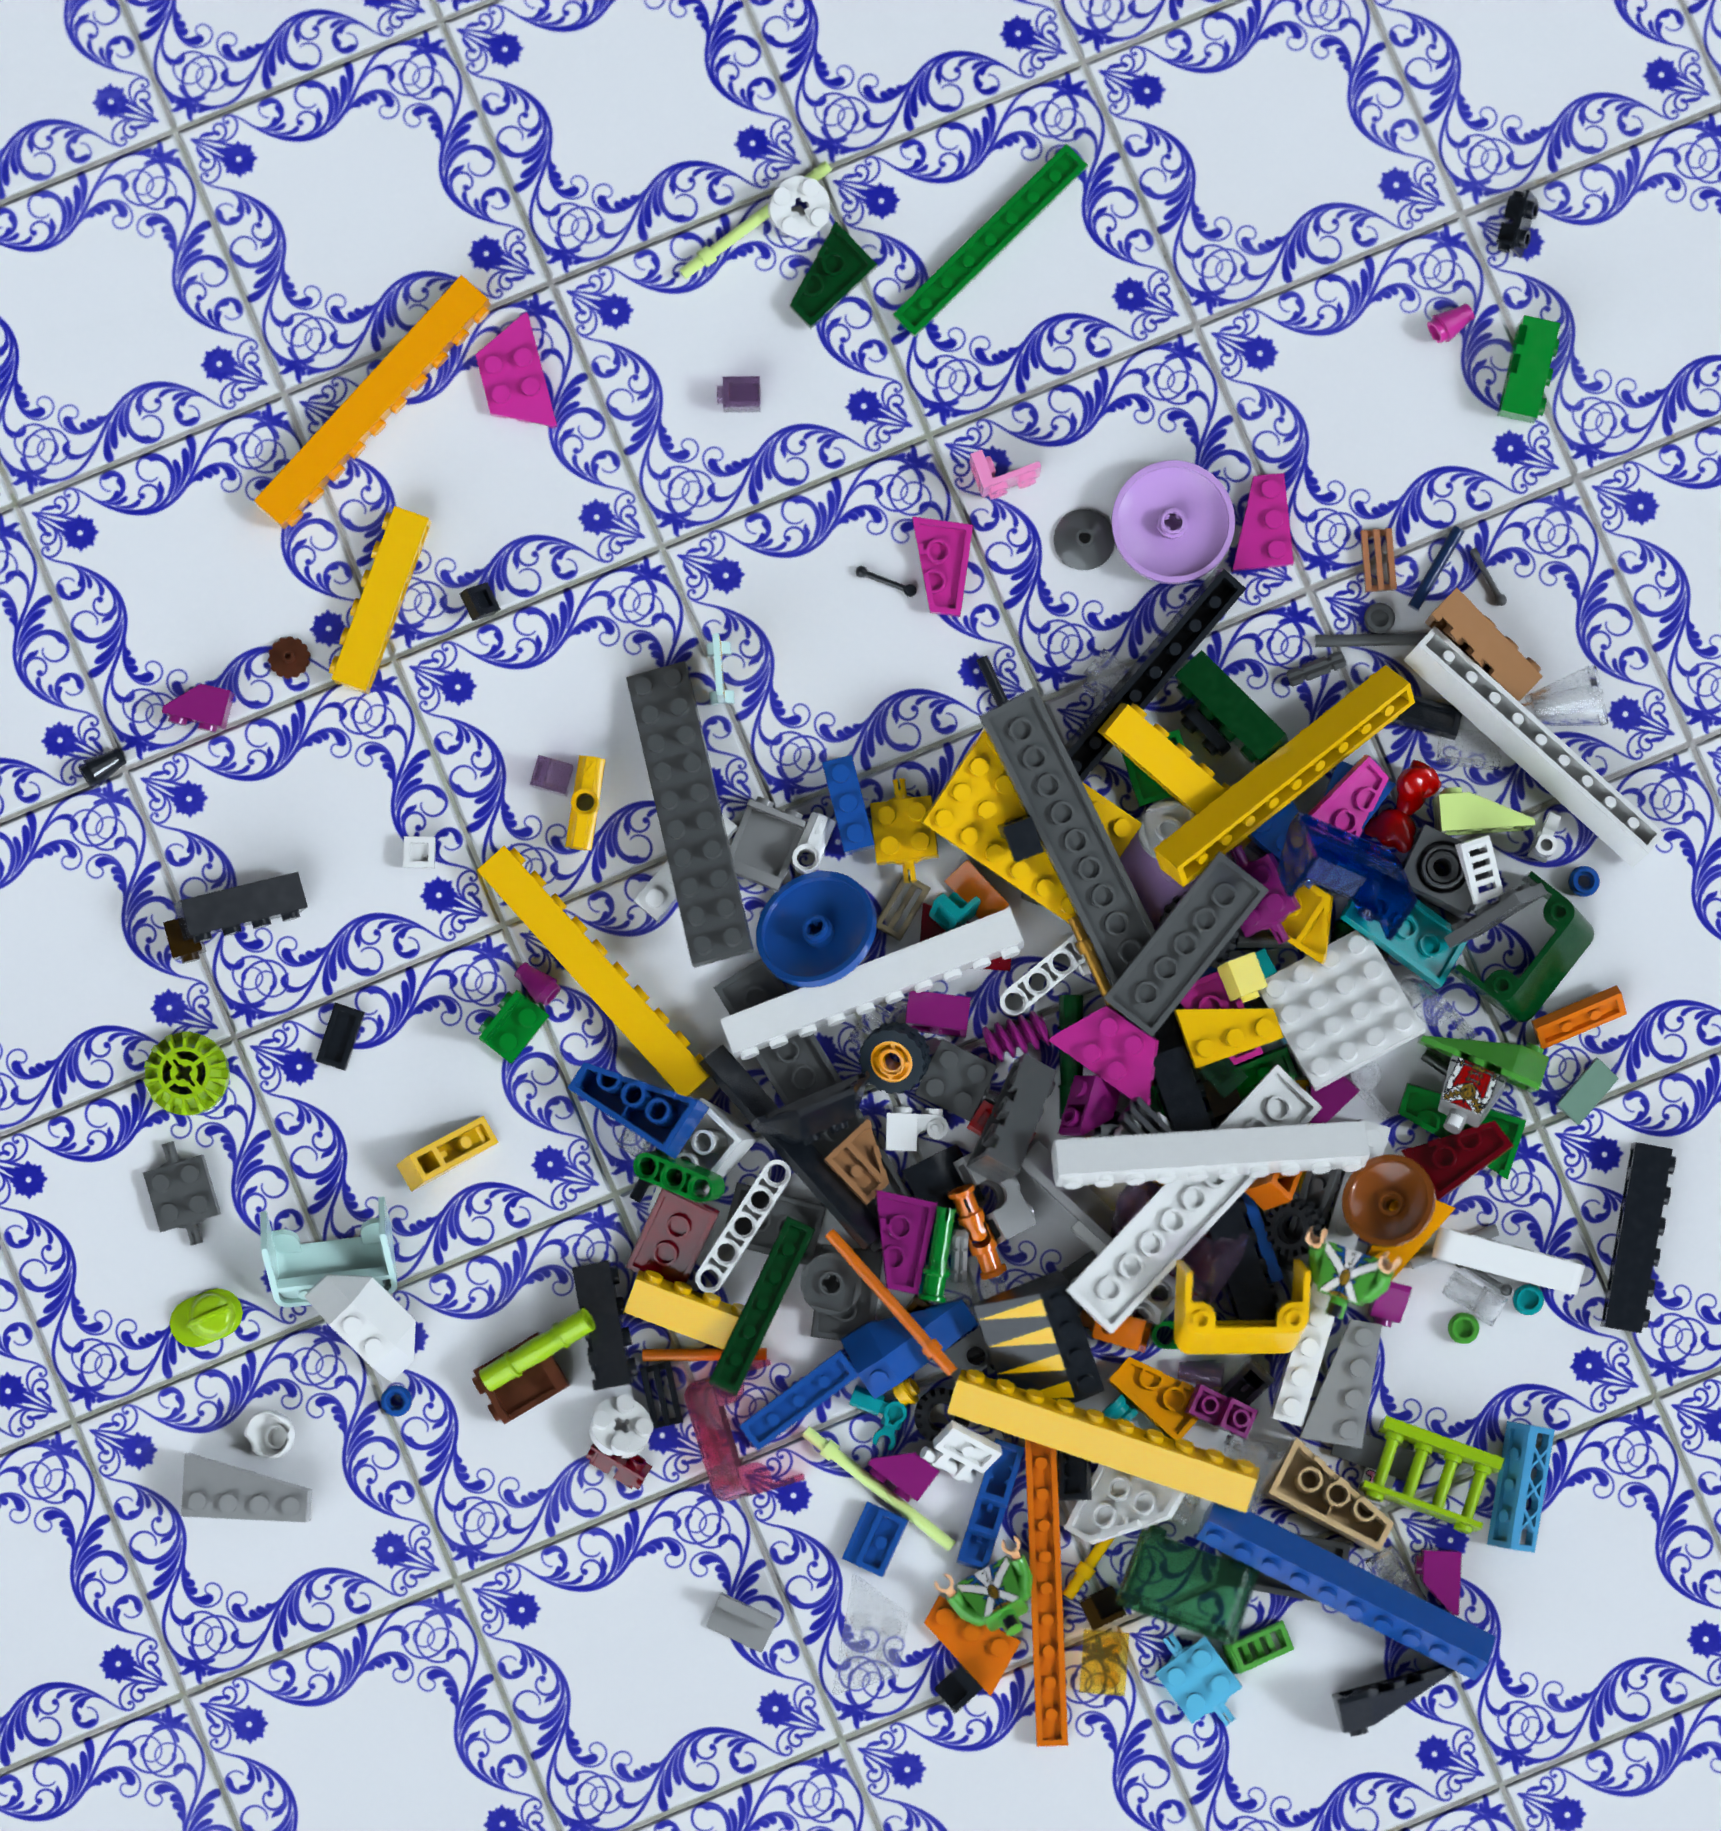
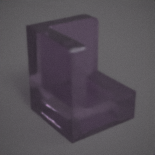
M538 755L530 785L532 788L567 797L569 793L568 786L574 767L572 764Z

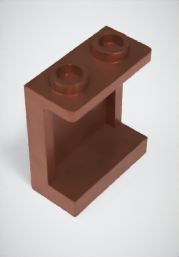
M536 1332L506 1352H513L530 1339L540 1335V1332ZM504 1353L474 1369L473 1372L476 1376L472 1378L478 1392L481 1395L486 1393L490 1399L491 1404L488 1405V1409L496 1422L502 1420L504 1424L571 1386L553 1355L523 1371L522 1376L512 1379L494 1391H489L480 1378L479 1370L504 1356Z

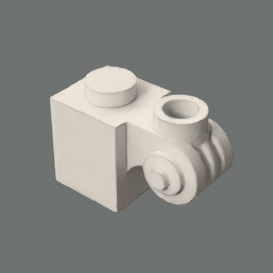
M893 1107V1113H887L886 1151L917 1152V1137L922 1131H927L928 1136L933 1140L944 1138L948 1133L949 1127L948 1122L944 1118L943 1109L924 1108V1114H912V1108Z

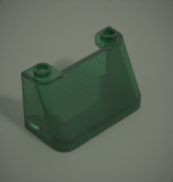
M1151 1525L1149 1528H1142L1115 1603L1207 1637L1234 1644L1238 1640L1260 1571L1241 1561L1229 1560L1172 1540L1171 1537L1166 1535L1167 1530L1162 1527Z

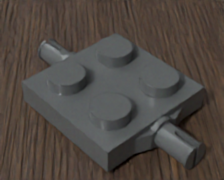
M942 1038L936 1052L931 1056L928 1071L923 1076L915 1095L970 1122L977 1107L984 1100L992 1105L996 1102L993 1098L997 1099L999 1094L991 1091L990 1086L997 1065Z
M174 1141L162 1144L167 1162L157 1169L143 1173L160 1232H165L175 1228H186L191 1246L203 1243L198 1224H201L207 1218L221 1214L204 1155H199L189 1159H179Z

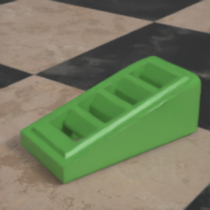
M1283 1620L1222 1645L1230 1669L1234 1674L1244 1673L1294 1650ZM1271 1632H1275L1281 1646L1278 1649L1275 1647ZM1260 1637H1263L1269 1651L1268 1653L1264 1652L1259 1640ZM1249 1642H1251L1257 1656L1255 1658L1252 1657L1247 1645ZM1238 1647L1240 1648V1651H1241V1653H1242V1656H1243L1245 1662H1243L1242 1659H1241V1656H1240L1239 1651H1238V1649H1237Z

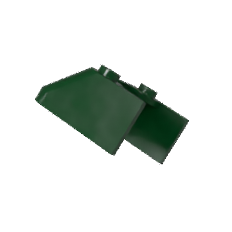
M1532 871L1526 874L1522 881L1529 883L1530 887L1539 883L1543 884L1548 893L1543 896L1548 900L1543 907V917L1547 924L1554 928L1556 932L1520 978H1517L1507 970H1496L1483 983L1460 964H1457L1451 970V973L1508 1018L1518 1023L1526 1022L1535 1016L1594 938L1592 925L1566 897Z

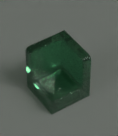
M1229 1058L1203 1066L1198 1071L1222 1099L1226 1098L1248 1078Z

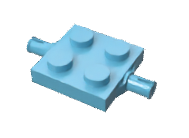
M1173 1632L1168 1634V1637H1164L1162 1641L1173 1655L1168 1663L1155 1671V1674L1190 1722L1193 1724L1205 1714L1215 1711L1224 1723V1726L1229 1725L1230 1722L1232 1723L1236 1718L1229 1711L1225 1703L1243 1685L1206 1635L1194 1644L1184 1647L1179 1643Z

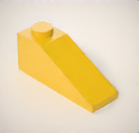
M482 1116L413 1152L396 1166L412 1192L499 1142L485 1117Z

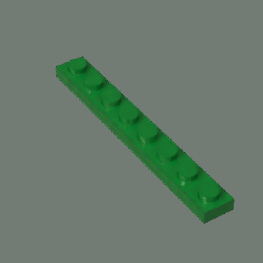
M1065 144L893 314V317L915 338L1087 169L1088 164Z

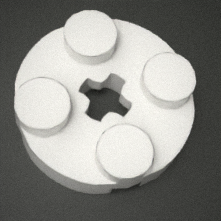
M792 176L782 180L775 187L768 202V212L774 226L784 234L803 238L817 233L828 222L830 200L826 190L817 180L805 176ZM796 198H800L801 202L807 203V208L804 209V214L801 216L798 212H793L791 206H794L796 203Z
M622 1394L618 1397L608 1398L596 1407L591 1417L589 1431L592 1442L602 1453L609 1456L614 1454L622 1456V1458H631L642 1452L646 1447L654 1427L646 1409L640 1403L634 1401L631 1396ZM616 1422L626 1424L627 1433H624L622 1430L617 1432L614 1429Z

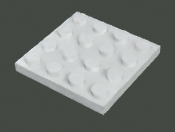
M1357 930L1328 945L1324 964L1307 956L1266 978L1268 987L1258 991L1267 1008L1274 1009L1282 1034L1315 1092L1425 1033V1028L1377 946Z

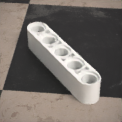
M1074 934L1003 992L999 1003L1004 1014L1011 1017L1021 1015L1074 972L1081 964L1086 962L1084 955H1080L1075 945L1077 940ZM1065 955L1068 957L1070 967L1065 971L1056 970L1052 962L1055 956ZM1035 974L1042 975L1046 980V987L1041 991L1033 990L1029 986V978ZM1010 994L1019 995L1022 999V1007L1015 1011L1009 1010L1005 1005V998Z
M772 1160L765 1165L698 1269L695 1281L698 1288L707 1293L716 1292L724 1285L790 1182L791 1169L784 1161ZM774 1165H781L786 1170L785 1179L779 1183L772 1182L769 1178L768 1172ZM758 1191H764L769 1196V1203L763 1209H757L752 1204V1197ZM747 1217L751 1220L752 1230L749 1234L740 1235L736 1232L735 1223L739 1218ZM725 1243H729L735 1248V1257L728 1262L722 1261L718 1255L719 1247ZM707 1270H714L719 1277L717 1285L712 1288L705 1287L701 1281L702 1274Z
M1441 1226L1438 1229L1431 1257L1573 1295L1578 1294L1585 1264Z

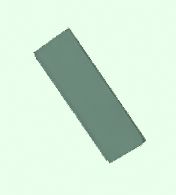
M1595 1058L1555 1106L1579 1126L1619 1078L1600 1059Z

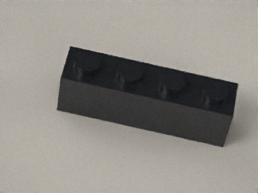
M294 872L183 899L177 902L174 907L183 940L193 939L196 944L213 939L211 934L223 932L224 936H230L242 932L241 927L252 924L253 929H258L271 925L270 920L281 917L282 921L286 922L300 918V912L305 910L308 905L299 873Z

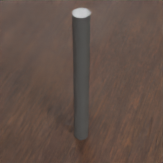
M1428 633L1315 635V647L1417 645Z

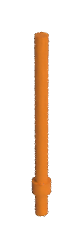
M834 1228L825 1235V1238L922 1346L923 1349L921 1351L929 1360L933 1359L948 1377L952 1375L958 1368L944 1354L942 1345L935 1338L932 1340L838 1232Z

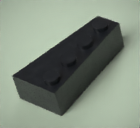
M608 1260L573 1267L572 1272L579 1309H586L596 1326L594 1331L585 1335V1340L588 1341L589 1345L587 1347L589 1366H591V1370L595 1375V1380H592L594 1391L634 1383L633 1376H638V1369L635 1357L629 1358L627 1346L632 1345V1338L629 1326L623 1327L621 1315L626 1313H624L623 1296L617 1297L615 1287L616 1284H620L617 1265L611 1266V1262Z

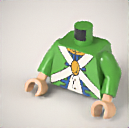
M1311 1226L1305 1238L1309 1244V1265L1313 1282L1318 1286V1291L1331 1295L1325 1314L1343 1320L1349 1302L1363 1307L1365 1303H1372L1388 1290L1394 1270L1401 1264V1258L1398 1257L1394 1263H1390L1387 1259L1389 1251H1386L1377 1259L1330 1241H1326L1324 1245L1328 1234L1327 1229L1323 1228L1320 1237L1314 1235L1313 1226Z
M1015 1535L1013 1536L1017 1543L1015 1550H1009L1004 1540L1001 1544L1003 1551L1010 1554L1012 1559L1009 1560L1008 1556H1005L957 1583L956 1587L958 1590H954V1582L949 1574H944L949 1580V1586L946 1589L940 1588L938 1583L934 1581L936 1590L946 1593V1600L961 1619L977 1627L985 1625L990 1631L1003 1627L1008 1636L1016 1635L1023 1629L1019 1617L1029 1610L1026 1601L1031 1597L1033 1575L1026 1558L1019 1552L1021 1540Z

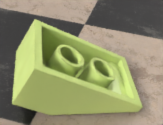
M1462 787L1445 788L1432 800L1434 827L1436 830L1449 836L1528 831L1535 825L1534 818L1472 792H1462Z

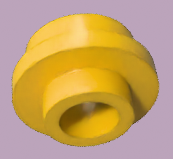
M907 1378L892 1388L895 1397L905 1406L908 1404L914 1405L919 1401L918 1394L920 1389L912 1378Z

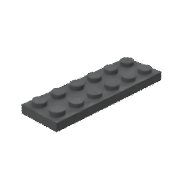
M1218 851L1103 996V999L1153 1037L1267 894L1269 889L1222 852Z

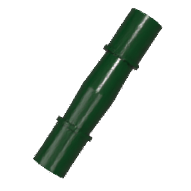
M1059 995V1026H1057V1029L1062 1031L1084 1018L1083 995ZM1059 1049L1061 1085H1058L1059 1119H1062L1074 1076L1083 1075V1065Z

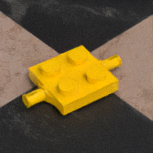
M899 778L900 789L898 779L892 780L895 798L888 801L870 803L877 865H901L903 867L904 883H910V880L914 883L917 881L915 864L924 859L939 858L936 832L921 823V820L932 806L933 800L931 795L921 797L907 796L906 779Z

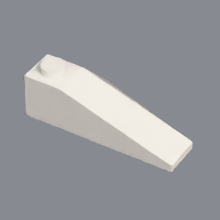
M700 1098L699 1101L710 1108L677 1157L715 1172L723 1179L741 1161L758 1138L738 1118L709 1101ZM677 1169L676 1179L681 1184L682 1173ZM704 1180L703 1191L708 1195L710 1187L708 1182ZM659 1186L656 1187L655 1193L648 1208L649 1213H651V1210L662 1189Z

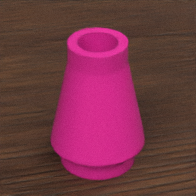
M1465 303L1460 307L1432 316V320L1427 323V327L1437 343L1449 342L1470 321L1475 319V315L1471 307Z

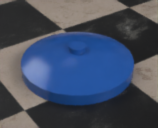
M817 871L801 875L783 885L779 891H776L763 908L756 929V944L759 955L768 969L787 984L811 988L833 983L853 971L869 952L877 928L875 907L862 886L847 875L832 871Z

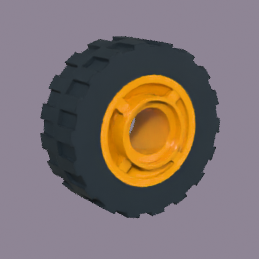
M891 1022L890 1024H881L879 1028H875L859 1051L861 1072L868 1070L870 1075L868 1082L870 1085L873 1084L876 1089L886 1091L889 1094L893 1092L900 1094L905 1090H911L919 1083L928 1071V1064L931 1062V1056H929L930 1047L929 1045L927 1046L926 1039L918 1032L919 1030L915 1027H910L909 1024L904 1022L903 1024ZM889 1053L896 1054L900 1062L893 1061Z

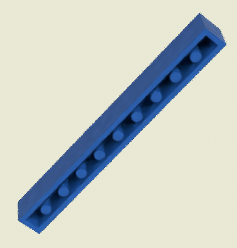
M1211 1502L1205 1511L1196 1539L1474 1681L1488 1665L1496 1636L1249 1510L1244 1513Z

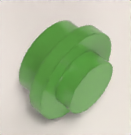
M1458 1313L1450 1319L1448 1333L1455 1342L1467 1344L1474 1341L1478 1336L1479 1323L1471 1314Z

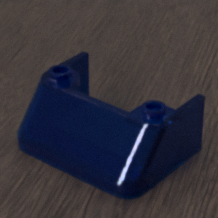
M1298 812L1289 825L1277 866V873L1286 896L1292 898L1299 887H1302L1306 881H1310L1353 900L1358 909L1357 913L1359 916L1370 922L1373 920L1379 922L1386 939L1392 941L1418 903L1399 858L1391 851L1306 813Z

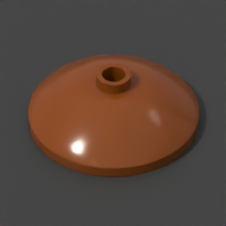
M1394 1154L1373 1157L1367 1160L1364 1168L1354 1171L1349 1177L1342 1196L1343 1214L1350 1229L1363 1241L1378 1247L1400 1246L1419 1236L1429 1224L1435 1209L1434 1186L1426 1171L1415 1161L1407 1157ZM1392 1202H1398L1396 1210H1389Z

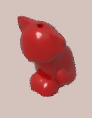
M1413 760L1410 766L1403 770L1397 779L1398 798L1396 809L1383 810L1378 816L1371 818L1364 827L1366 835L1377 838L1385 847H1395L1401 853H1407L1414 843L1413 836L1415 835L1416 827L1410 816L1423 806L1426 798L1434 796L1442 786L1434 768L1418 760Z

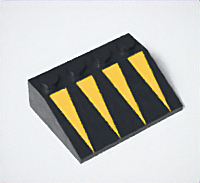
M1059 1270L976 1302L972 1306L997 1379L1008 1380L1014 1383L1015 1387L1024 1390H1038L1045 1397L1054 1400L1065 1399L1076 1403L1105 1390L1075 1300L1066 1291L1070 1286L1069 1282Z

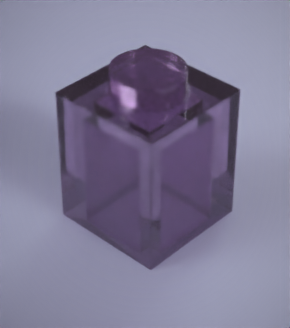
M760 376L723 377V385H717V404H723L724 412H761Z

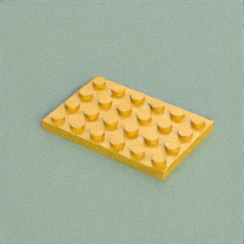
M983 728L921 820V823L1069 924L1068 919L1077 916L1045 850L1042 853L1016 862L1012 858L1006 839L1000 837L997 825L1027 815L985 728ZM1083 783L1120 858L1142 823Z

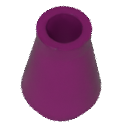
M527 962L523 963L514 974L536 1003L541 1002L547 1006L560 992L561 987L557 984V979L530 966Z

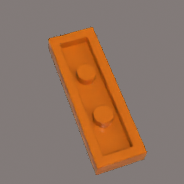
M1616 985L1531 1022L1538 1045L1545 1049L1622 1017L1627 1012L1622 993Z

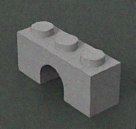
M972 1152L953 1162L964 1185H985L994 1191L997 1199L996 1207L990 1214L985 1216L984 1220L989 1224L997 1245L1037 1224L1034 1219V1210L1028 1202H1025L1020 1192L1019 1181L1015 1176L1012 1179L996 1184L966 1167Z

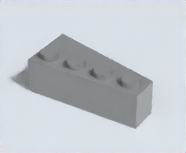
M1352 1319L1349 1321L1300 1433V1439L1362 1449L1382 1329L1381 1324Z
M193 1453L185 1454L181 1517L288 1522L310 1521L312 1489L201 1457Z

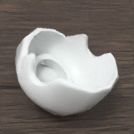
M267 1410L257 1412L248 1420L245 1437L251 1442L253 1452L264 1458L274 1459L283 1457L293 1447L295 1429L287 1416L276 1411Z

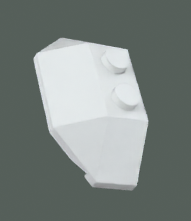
M326 1274L304 1296L329 1326L373 1369L391 1383L414 1361L416 1320L372 1276Z

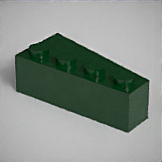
M1202 650L1175 674L1179 684L1176 689L1188 701L1192 698L1199 706L1197 710L1209 722L1213 720L1219 727L1218 731L1228 742H1233L1240 749L1239 751L1243 757L1251 764L1253 763L1255 766L1261 764L1274 754L1278 748L1289 742L1286 733Z

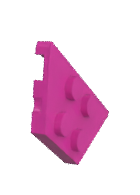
M528 312L523 313L475 354L490 414L492 416L512 418L521 422H531L546 425L549 428H556L557 423Z
M1110 1006L1102 1007L1049 1039L1052 1044L1130 1099L1140 1096L1150 1106L1151 1082L1154 1080L1155 1072L1154 1059L1157 1056L1159 1041Z

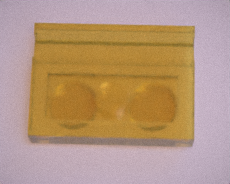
M1084 1629L1079 1693L1125 1696L1129 1632Z

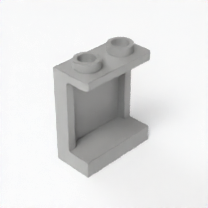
M759 796L756 801L749 798L746 810L730 846L736 875L771 890L779 891L791 864L793 851L797 847L807 823L801 820L803 814L786 808L785 812L774 809L775 803Z

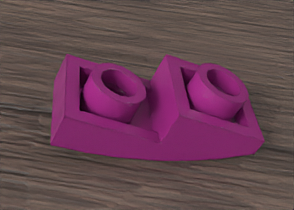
M1196 1384L1185 1413L1230 1434L1247 1439L1258 1410L1232 1397H1226L1202 1384Z

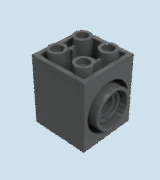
M1425 824L1419 829L1394 882L1410 894L1458 917L1467 912L1470 913L1477 905L1473 904L1455 847L1456 844L1462 842ZM1478 849L1469 851L1470 857L1482 854V851ZM1485 859L1472 863L1473 869L1486 865ZM1434 863H1440L1445 867L1446 875L1444 877L1438 876L1434 872ZM1488 871L1475 875L1476 881L1490 877Z

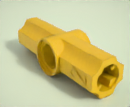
M579 755L574 792L571 798L566 848L592 851L606 759ZM585 795L591 796L594 799L593 807L588 811L579 810L577 807L579 798Z

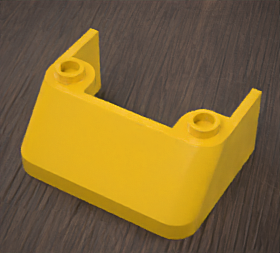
M1300 1259L1293 1260L1292 1301L1285 1302L1280 1306L1277 1311L1276 1320H1216L1215 1312L1209 1304L1201 1301H1192L1193 1272L1183 1260H1177L1174 1312L1175 1344L1186 1354H1283L1291 1352L1297 1346L1309 1320L1311 1271Z

